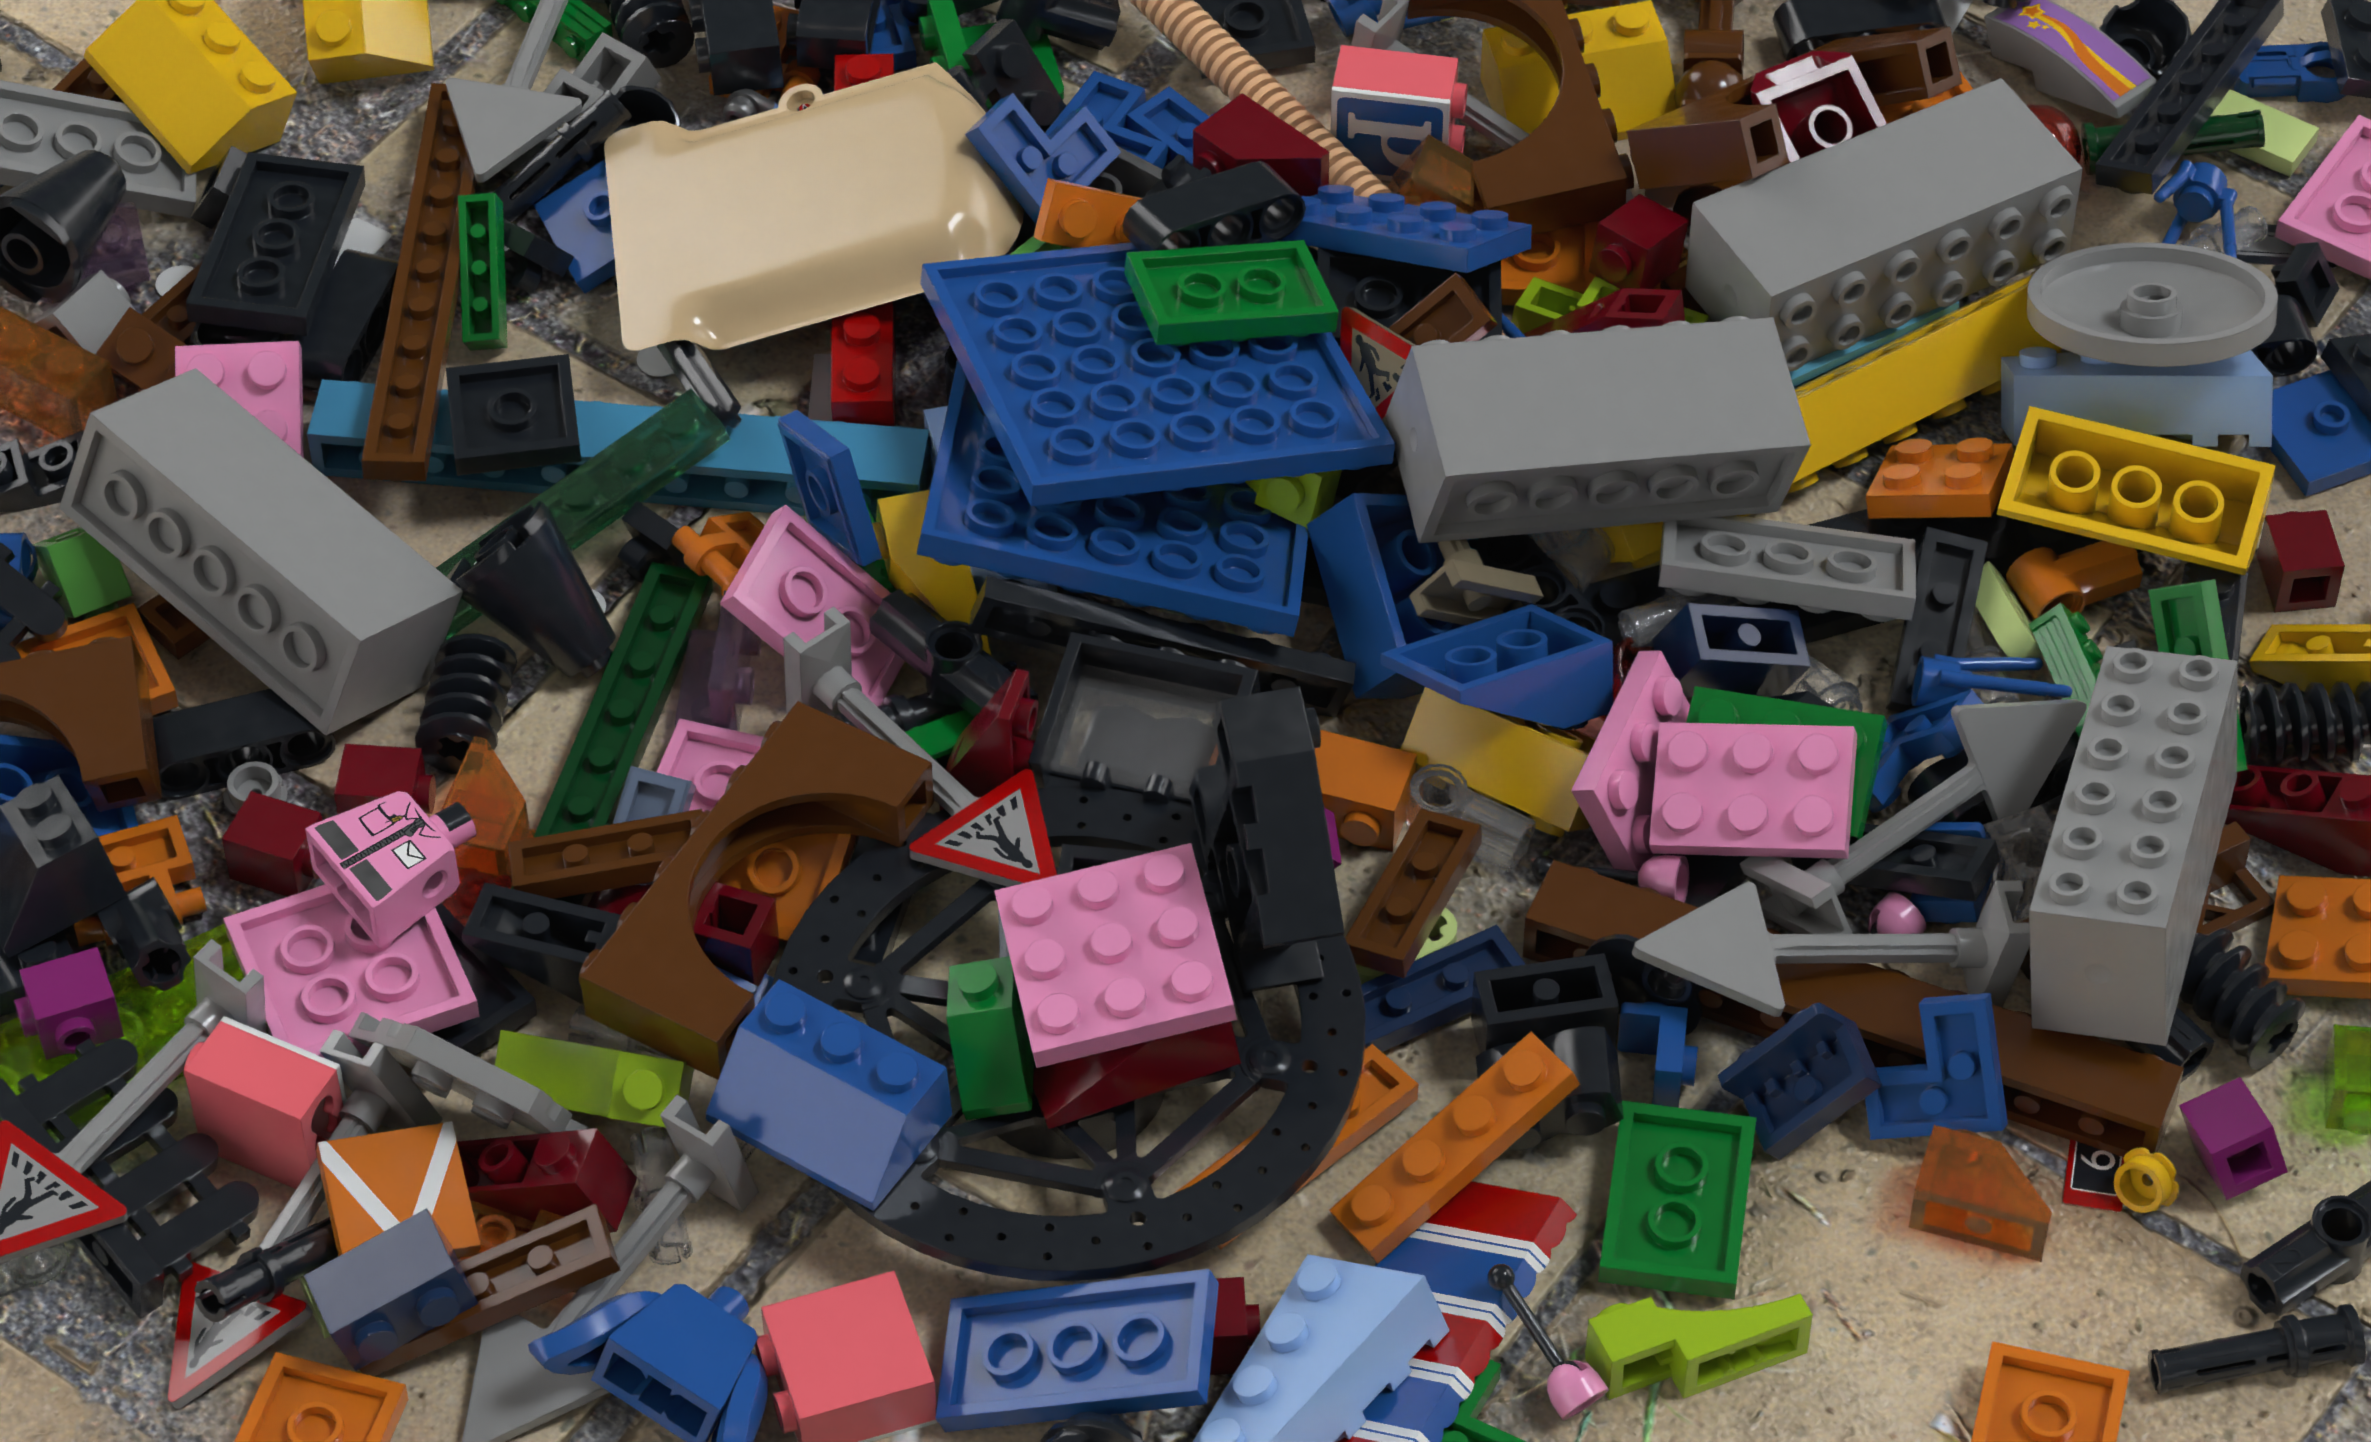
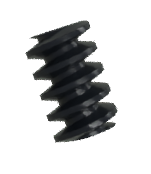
M604 0L620 42L647 56L654 68H665L675 65L686 57L694 44L695 33H693L682 0Z
M461 634L449 638L440 645L435 656V667L430 676V686L425 695V706L420 715V726L415 735L416 748H422L423 760L432 767L450 774L468 775L479 773L486 765L485 756L493 753L498 744L497 733L503 724L502 713L508 703L507 693L512 686V674L517 666L516 653L508 644L484 634Z
M2362 681L2357 686L2354 695L2348 683L2336 682L2331 687L2329 695L2322 683L2310 682L2303 696L2296 683L2285 682L2281 686L2278 696H2276L2272 685L2264 682L2259 683L2255 687L2252 698L2248 688L2244 685L2240 695L2239 721L2248 763L2256 764L2261 745H2268L2274 763H2282L2287 745H2294L2300 763H2307L2312 745H2319L2324 761L2326 763H2333L2337 747L2345 744L2350 761L2358 763L2364 744L2371 745V682Z
M2221 928L2209 936L2196 933L2179 999L2183 1003L2193 1005L2194 1012L2201 1020L2211 1022V1028L2218 1037L2229 1039V1045L2237 1055L2247 1057V1063L2251 1069L2260 1070L2272 1063L2289 1046L2298 1030V1021L2304 1014L2306 1004L2300 997H2294L2280 1005L2288 991L2286 983L2282 980H2275L2263 987L2270 973L2268 966L2265 963H2256L2245 969L2252 956L2251 950L2245 945H2239L2229 950L2234 936L2228 928Z

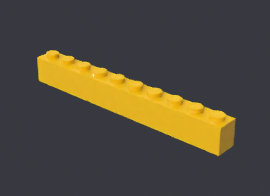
M2036 271L1795 388L1811 446L1787 493L1804 489L1819 480L1816 471L1832 463L1834 468L1837 469L1861 461L1869 455L1866 447L1881 439L1884 444H1889L1913 435L1918 431L1915 422L1929 415L1933 419H1940L1963 410L1967 407L1964 398L1979 390L1981 395L2000 391L2001 357L2019 356L2020 350L2029 347H2048L2056 350L2057 353H2062V348L2038 334L2027 318V289L2029 281ZM1747 514V515H1736V516H1743V517H1745V516H1748V515H1751V514ZM1663 522L1593 528L1607 563L1631 562L1633 568L1637 569L1660 561Z

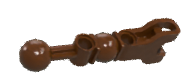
M1694 0L1700 4L1698 29H1685L1683 74L1674 95L1677 109L1744 80V30H1733L1734 7L1743 0ZM1749 179L1645 189V197L1688 219V226H1690L1693 202Z

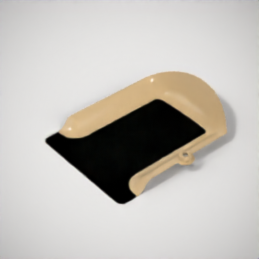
M934 62L824 95L816 85H797L782 95L778 108L703 130L688 131L665 121H650L613 133L606 140L604 151L623 345L627 349L635 351L670 341L687 340L712 350L726 349L923 293L924 291L920 284L922 264L1005 255L1019 234L1023 223L1024 209L965 135L986 112L949 73ZM802 104L810 105L804 110L797 111L798 107Z

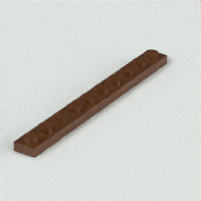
M431 83L361 460L363 480L402 482L426 481L461 281L458 195L476 194L478 183L475 179L449 100L446 84Z

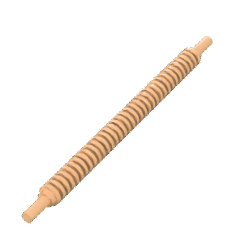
M1129 0L1225 96L1229 97L1230 101L1243 93L1330 152L1329 185L1350 186L1354 188V195L1368 198L1372 194L1392 193L1328 129H1325L1324 125L1319 120H1316L1291 93L1287 92L1282 84L1278 83L1254 57L1250 56L1249 52L1241 47L1217 21L1213 20L1194 0Z

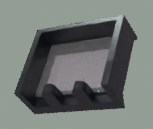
M1071 632L1028 761L1029 768L1034 774L1037 789L1051 787L1112 789L1143 794L1145 799L1169 803L1170 800L1192 808L1189 787L1196 768L1221 764L1212 725L1219 701L1225 698L1260 693L1258 670L1247 668L1245 665L1230 659L1211 661L1187 656L1171 647L1160 646L1152 649L1123 643L1118 638L1107 634L1088 636Z

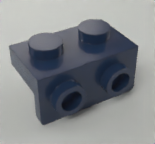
M1814 1003L1808 1008L1795 1013L1787 1024L1757 1046L1744 1051L1737 1061L1718 1074L1722 1089L1743 1099L1749 1116L1757 1117L1755 1131L1764 1152L1779 1160L1882 1086L1856 1022L1822 1003Z

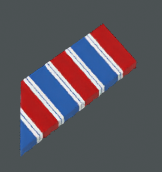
M1471 1181L1382 1261L1375 1264V1267L1425 1275L1450 1331L1434 1348L1424 1344L1408 1362L1412 1372L1395 1391L1385 1387L1362 1411L1366 1422L1350 1439L1344 1437L1338 1442L1442 1441L1444 1428L1449 1427L1457 1417L1459 1403L1467 1399L1471 1394L1475 1383V1376L1480 1375L1487 1367L1490 1351L1498 1347L1502 1342L1506 1331V1324L1511 1323L1517 1317V1313L1503 1292L1496 1291L1489 1285L1487 1280L1488 1272L1496 1264H1506L1514 1271V1285L1521 1296L1525 1298L1531 1293L1535 1286L1536 1274L1546 1268L1550 1261L1551 1249L1560 1244L1566 1232V1224L1577 1216L1561 1197Z

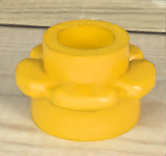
M2143 1147L2134 1148L2127 1152L2123 1158L2125 1163L2118 1168L2114 1176V1189L2120 1201L2129 1209L2139 1213L2157 1211L2161 1205L2167 1207L2173 1204L2179 1194V1184L2175 1181L2176 1169L2172 1162L2162 1153L2156 1152L2151 1154L2147 1148ZM2146 1174H2148V1175L2151 1177V1179L2153 1180V1182H2151V1181L2148 1179V1177L2146 1176Z

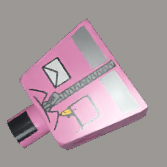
M400 791L305 828L313 870L379 948L389 944L457 890L460 881L454 848L477 835L472 818L459 802H455L428 817L408 793Z

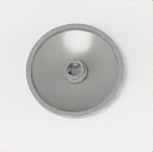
M2119 243L2077 250L2057 257L2040 267L2032 275L2028 284L2027 318L2034 330L2049 342L2062 349L2088 358L2134 366H2188L2228 359L2252 350L2263 343L2272 334L2276 326L2278 294L2273 282L2264 273L2252 265L2226 254L2177 244Z

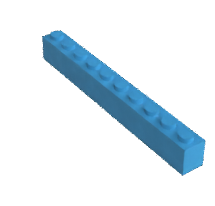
M322 379L307 437L312 465L325 476L363 479L361 460L376 384ZM442 389L426 481H402L406 483L632 502L638 500L644 503L773 513L782 506L787 505L798 515L804 516L803 505L777 424L779 423L778 418L782 416L738 414L742 420L735 429L727 426L719 432L709 425L699 410L574 400L582 461L457 476L448 390ZM812 420L850 449L864 499L875 522L877 499L928 490L931 475L929 429Z

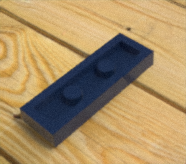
M1496 924L1415 960L1405 978L1385 973L1361 984L1365 1006V1049L1373 1044L1381 1052L1386 1051L1471 1013L1474 972L1525 965V962Z

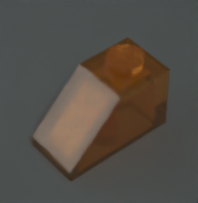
M474 736L441 810L455 802H459L469 813L476 828L477 835L474 838L454 848L459 879L483 885L485 882L511 889L512 877L508 842L533 838L536 830L529 827L526 800L487 739Z
M1934 1125L1914 1191L1909 1228L2042 1262L2052 1212L2002 1143L1981 1137L1969 1130H1953Z

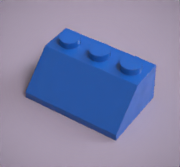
M1352 493L1306 525L1345 661L1356 663L1353 685L1355 698L1404 699L1421 694L1425 686L1382 666L1380 653L1466 626L1418 616L1409 597L1413 591L1443 566L1445 559L1437 542H1418L1406 495Z
M780 979L739 1025L706 1111L708 1122L714 1125L718 1119L730 1126L733 1135L872 1211L878 1207L952 1115L947 1067Z

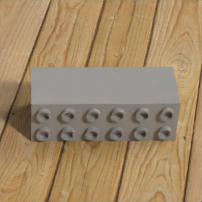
M1999 78L1769 171L1754 179H1749L1693 202L1685 288L1713 322L1722 321L1733 316H1745L1749 319L1773 317L1789 371H1794L1814 359L1836 350L1847 349L1858 341L1889 328H1898L1915 317L1939 307L1951 306L1963 297L1990 286L2001 285L2016 275L2070 252L2083 168L2002 78Z
M1733 316L1718 322L1693 324L1687 321H1672L1662 326L1643 328L1617 325L1602 331L1580 333L1555 330L1542 336L1510 338L1506 335H1493L1479 341L1449 343L1445 340H1432L1421 345L1411 346L1386 413L1391 437L1395 442V453L1419 543L1778 512L1811 446L1773 317L1749 319L1745 316Z
M195 368L89 414L59 509L324 735H328L428 685L431 673L435 667L436 653L440 645L445 641L463 590L198 369Z
M2106 647L2029 909L2032 1028L2166 1046L2237 779L2238 661L2210 658L2201 655L2191 656L2148 651L2139 648Z

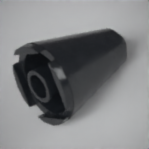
M84 150L0 194V286L4 290L24 301L37 303L44 297L54 298L52 303L62 301L76 288L126 191L125 176L119 164L112 157L96 150Z
M538 501L535 508L532 504H529L506 519L478 543L482 548L475 554L474 559L476 562L473 565L463 557L447 575L449 580L463 590L462 600L566 676L571 677L581 672L585 678H588L609 662L613 653L609 646L615 640L616 635L556 520L543 501Z

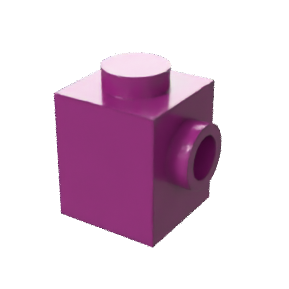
M98 947L19 970L26 996L14 1000L17 1015L25 1038L38 1035L46 1060L65 1054H75V1047L87 1039L98 1045L110 1039L124 1037L115 996Z
M2241 1077L2179 1105L2194 1151L2226 1201L2288 1172L2273 1125Z

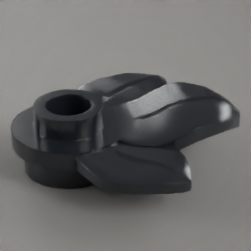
M1614 934L1602 937L1588 948L1585 956L1605 953L1619 1004V1014L1621 1004L1624 1002H1659L1667 1006L1688 1008L1686 1035L1696 1029L1703 1013L1698 995L1703 986L1635 958L1632 955V950L1635 942L1640 939L1627 934Z

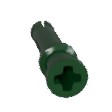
M2253 110L2238 114L2210 116L2182 155L2264 147L2265 130L2261 111ZM2091 122L2082 123L2081 148L2087 175H2096V162L2125 124L2095 128Z

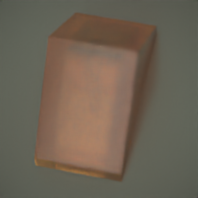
M1428 134L1393 174L1388 188L1394 194L1403 195L1405 197V204L1420 206V204L1425 202H1449L1456 205V212L1472 215L1475 211L1470 199L1471 162L1474 160Z

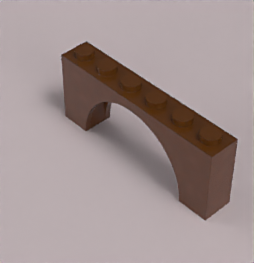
M1410 0L1406 14L1407 19L1432 16L1469 18L1489 23L1514 34L1525 41L1543 58L1552 71L1558 85L1559 95L1553 108L1531 134L1516 145L1498 154L1471 162L1470 199L1474 211L1498 210L1508 213V221L1531 224L1532 235L1603 220L1626 204V190L1634 188L1632 165L1626 153L1619 155L1615 143H1617L1618 137L1614 115L1610 108H1601L1598 100L1601 96L1598 72L1594 63L1585 64L1581 54L1584 53L1582 29L1577 18L1569 19L1565 9L1568 8V0Z
M1950 26L1836 39L1811 50L1848 52L1853 55L1878 106L1930 99L1962 84ZM1751 76L1627 130L1630 156L1635 168L1639 189L1754 179L1789 163L1776 103L1753 105L1751 87L1754 76Z
M131 636L122 638L102 637L91 641L88 645L60 651H35L28 654L25 658L0 663V722L26 726L45 734L62 745L78 761L82 782L98 812L162 799L147 668Z
M797 701L782 721L777 720L769 726L763 737L760 749L746 766L740 765L735 769L727 783L724 795L712 810H705L697 817L692 826L689 839L674 857L668 856L663 860L656 871L652 886L638 903L632 902L625 908L619 918L616 931L601 950L595 949L587 956L579 973V984L582 988L585 1016L675 1060L686 1062V1065L718 1080L738 1027L755 1008L753 993L738 986L713 965L695 937V921L707 893L729 868L747 855L764 846L797 836L821 833L852 834L884 841L900 848L934 803L932 762Z

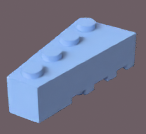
M2048 347L2024 348L2019 351V356L2001 357V428L2014 446L2018 444L2028 408L2032 406L2160 437V435H2173L2180 439L2192 440V445L2198 447H2218L2219 435H2249V447H2272L2273 375L2251 350L2220 361L2172 367L2117 364L2088 358L2072 352L2057 353L2056 350Z
M1307 1254L1193 1442H1338L1344 1437L1350 1439L1366 1422L1362 1411L1385 1387L1395 1391L1412 1372L1408 1362L1423 1345L1427 1344L1434 1348L1450 1331L1425 1275Z

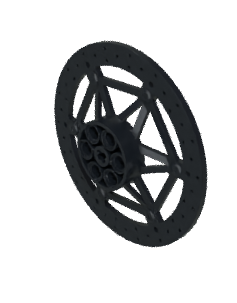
M1092 787L1038 788V796L1051 848L1062 847V844L1155 852L1184 844H1192L1234 1008L1245 1034V1037L1235 1035L1241 1064L1048 1129L1034 1092L1032 1094V1110L980 1118L953 1126L963 1115L957 1084L950 1091L951 1117L874 1211L834 1189L826 1187L856 1215L885 1235L920 1253L958 1267L995 1276L1032 1281L1074 1282L1117 1278L1152 1271L1178 1263L1228 1242L1271 1214L1310 1178L1336 1142L1349 1117L1359 1088L1365 1056V1006L1358 970L1344 935L1316 940L1324 973L1323 980L1293 985L1299 1005L1301 1040L1299 1043L1294 1044L1271 1040L1253 992H1244L1233 955L1234 944L1226 926L1228 918H1222L1216 899L1217 891H1222L1217 869H1207L1193 808L1170 800L1169 803L1145 799L1143 794L1128 791L1103 790ZM943 809L924 817L900 848L884 841H879L854 859L828 883L806 910L790 936L776 968L772 987L780 979L837 1010L862 1013L867 1026L894 1039L887 1017H896L952 1053L948 1025L912 1003L918 1002L947 1007L948 981L903 974L990 901L997 902L994 890L1006 888L1007 886L980 879L874 967L852 962L869 935L898 905L923 887L946 874L954 872L910 858L909 845L952 816ZM1055 867V868H1056V873H1057V875H1058V869H1059V867ZM998 909L999 958L1010 955ZM1311 1070V1071H1314V1072H1313V1073H1307V1072H1305V1071ZM1232 1079L1146 1156H1137L1136 1136L1156 1116L1166 1092ZM1260 1087L1285 1093L1276 1111L1259 1134L1234 1158L1190 1187L1165 1198H1157L1154 1195L1151 1184L1255 1091L1257 1092ZM997 1136L1007 1144L1029 1154L1053 1159L1082 1158L1093 1170L963 1147V1145ZM1116 1149L1117 1158L1113 1159L1107 1152ZM939 1168L952 1169L1094 1196L1095 1198H1103L1106 1212L1103 1214L1079 1216H1044L1011 1212L978 1204L951 1194L926 1180ZM1135 1222L1143 1223L1142 1225H1133Z

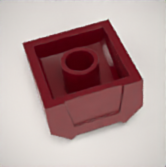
M1811 51L1755 73L1751 87L1753 105L1776 103L1789 163L1887 124L1853 55L1848 52Z

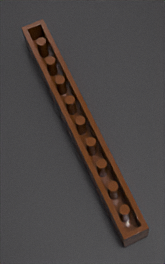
M1553 860L1525 917L1522 957L1536 962H1546L1585 956L1588 948L1602 937L1614 934H1627L1641 939L1699 907L1663 896L1650 888L1635 887L1599 875L1594 870L1586 867H1575ZM1767 928V931L1771 934H1782L1777 930ZM1869 963L1775 964L1785 1001L1784 1010L1779 1017H1773L1705 987H1702L1698 993L1703 1011L1702 1017L1763 1038H1768L1787 1024L1795 1013L1808 1008L1814 1003H1822L1856 1022L1875 1067L1927 1064L1919 1003L1928 997L1968 995L1959 990H1948L1911 978L1899 970L1884 969ZM1992 1004L2008 1120L2068 1140L2071 1139L2124 1157L2130 1150L2140 1147L2147 1148L2151 1154L2158 1152L2176 1107L2184 1067L2166 1062L2153 1054L2139 1053L2102 1041L2096 1036L2032 1028L2031 1014L2022 1011H2011Z

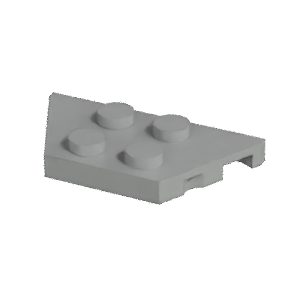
M361 1012L348 1037L369 1048L374 1042L384 1045L397 1062L412 1069L411 1080L416 1085L445 1099L452 1089L473 1100V1107L471 1109L473 1114L500 1128L507 1129L512 1120L538 1134L590 1129L588 1126L572 1120L573 1114L554 1102L541 1089L418 1026L402 1024L387 1018H382L379 1021L367 1013Z

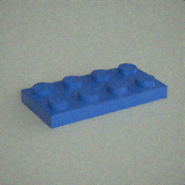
M1324 185L1318 188V194L1310 197L1301 196L1305 201L1306 207L1303 220L1290 235L1278 240H1304L1307 246L1468 273L1531 249L1532 225L1508 221V213L1498 210H1480L1473 212L1472 215L1456 212V205L1449 202H1425L1420 204V206L1405 204V197L1400 194L1377 193L1370 195L1368 198L1354 195V188L1350 186Z
M1210 1269L951 1298L935 1419L945 1432L1066 1420L1080 1412L1089 1411L1112 1415L1205 1405L1208 1399L1219 1282Z

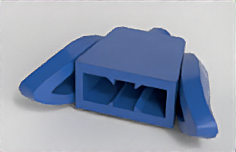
M674 1284L663 1294L659 1292L636 1291L617 1295L595 1306L563 1328L535 1339L528 1344L529 1352L545 1369L553 1373L575 1375L595 1370L591 1378L593 1382L685 1442H708L711 1435V1442H754L766 1409L768 1378L761 1361L752 1353L758 1335L754 1328L743 1322L749 1313L746 1299L731 1287L722 1286L717 1288L708 1299L686 1284Z

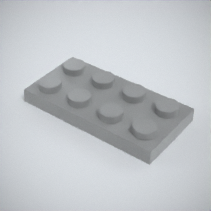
M0 80V184L15 187L84 150H96L112 157L119 164L125 176L126 191L119 203L120 206L191 218L196 204L197 172L188 175L125 103Z
M1736 515L1663 522L1658 586L1672 588L1675 592L1686 596H1701L1705 593L1733 596L1741 602L1752 605H1762L1770 601L1798 605L1801 609L1812 613H1827L1836 610L1858 613L1867 619L1878 622H1889L1894 619L1912 621L1916 601L1915 540Z

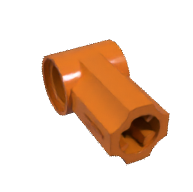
M2100 541L2058 556L2051 548L2047 547L2030 550L2016 559L2009 567L2006 579L2034 621L2060 602L2072 613L2076 611L2081 613L2085 605L2139 588L2143 572L2139 565L2136 549Z

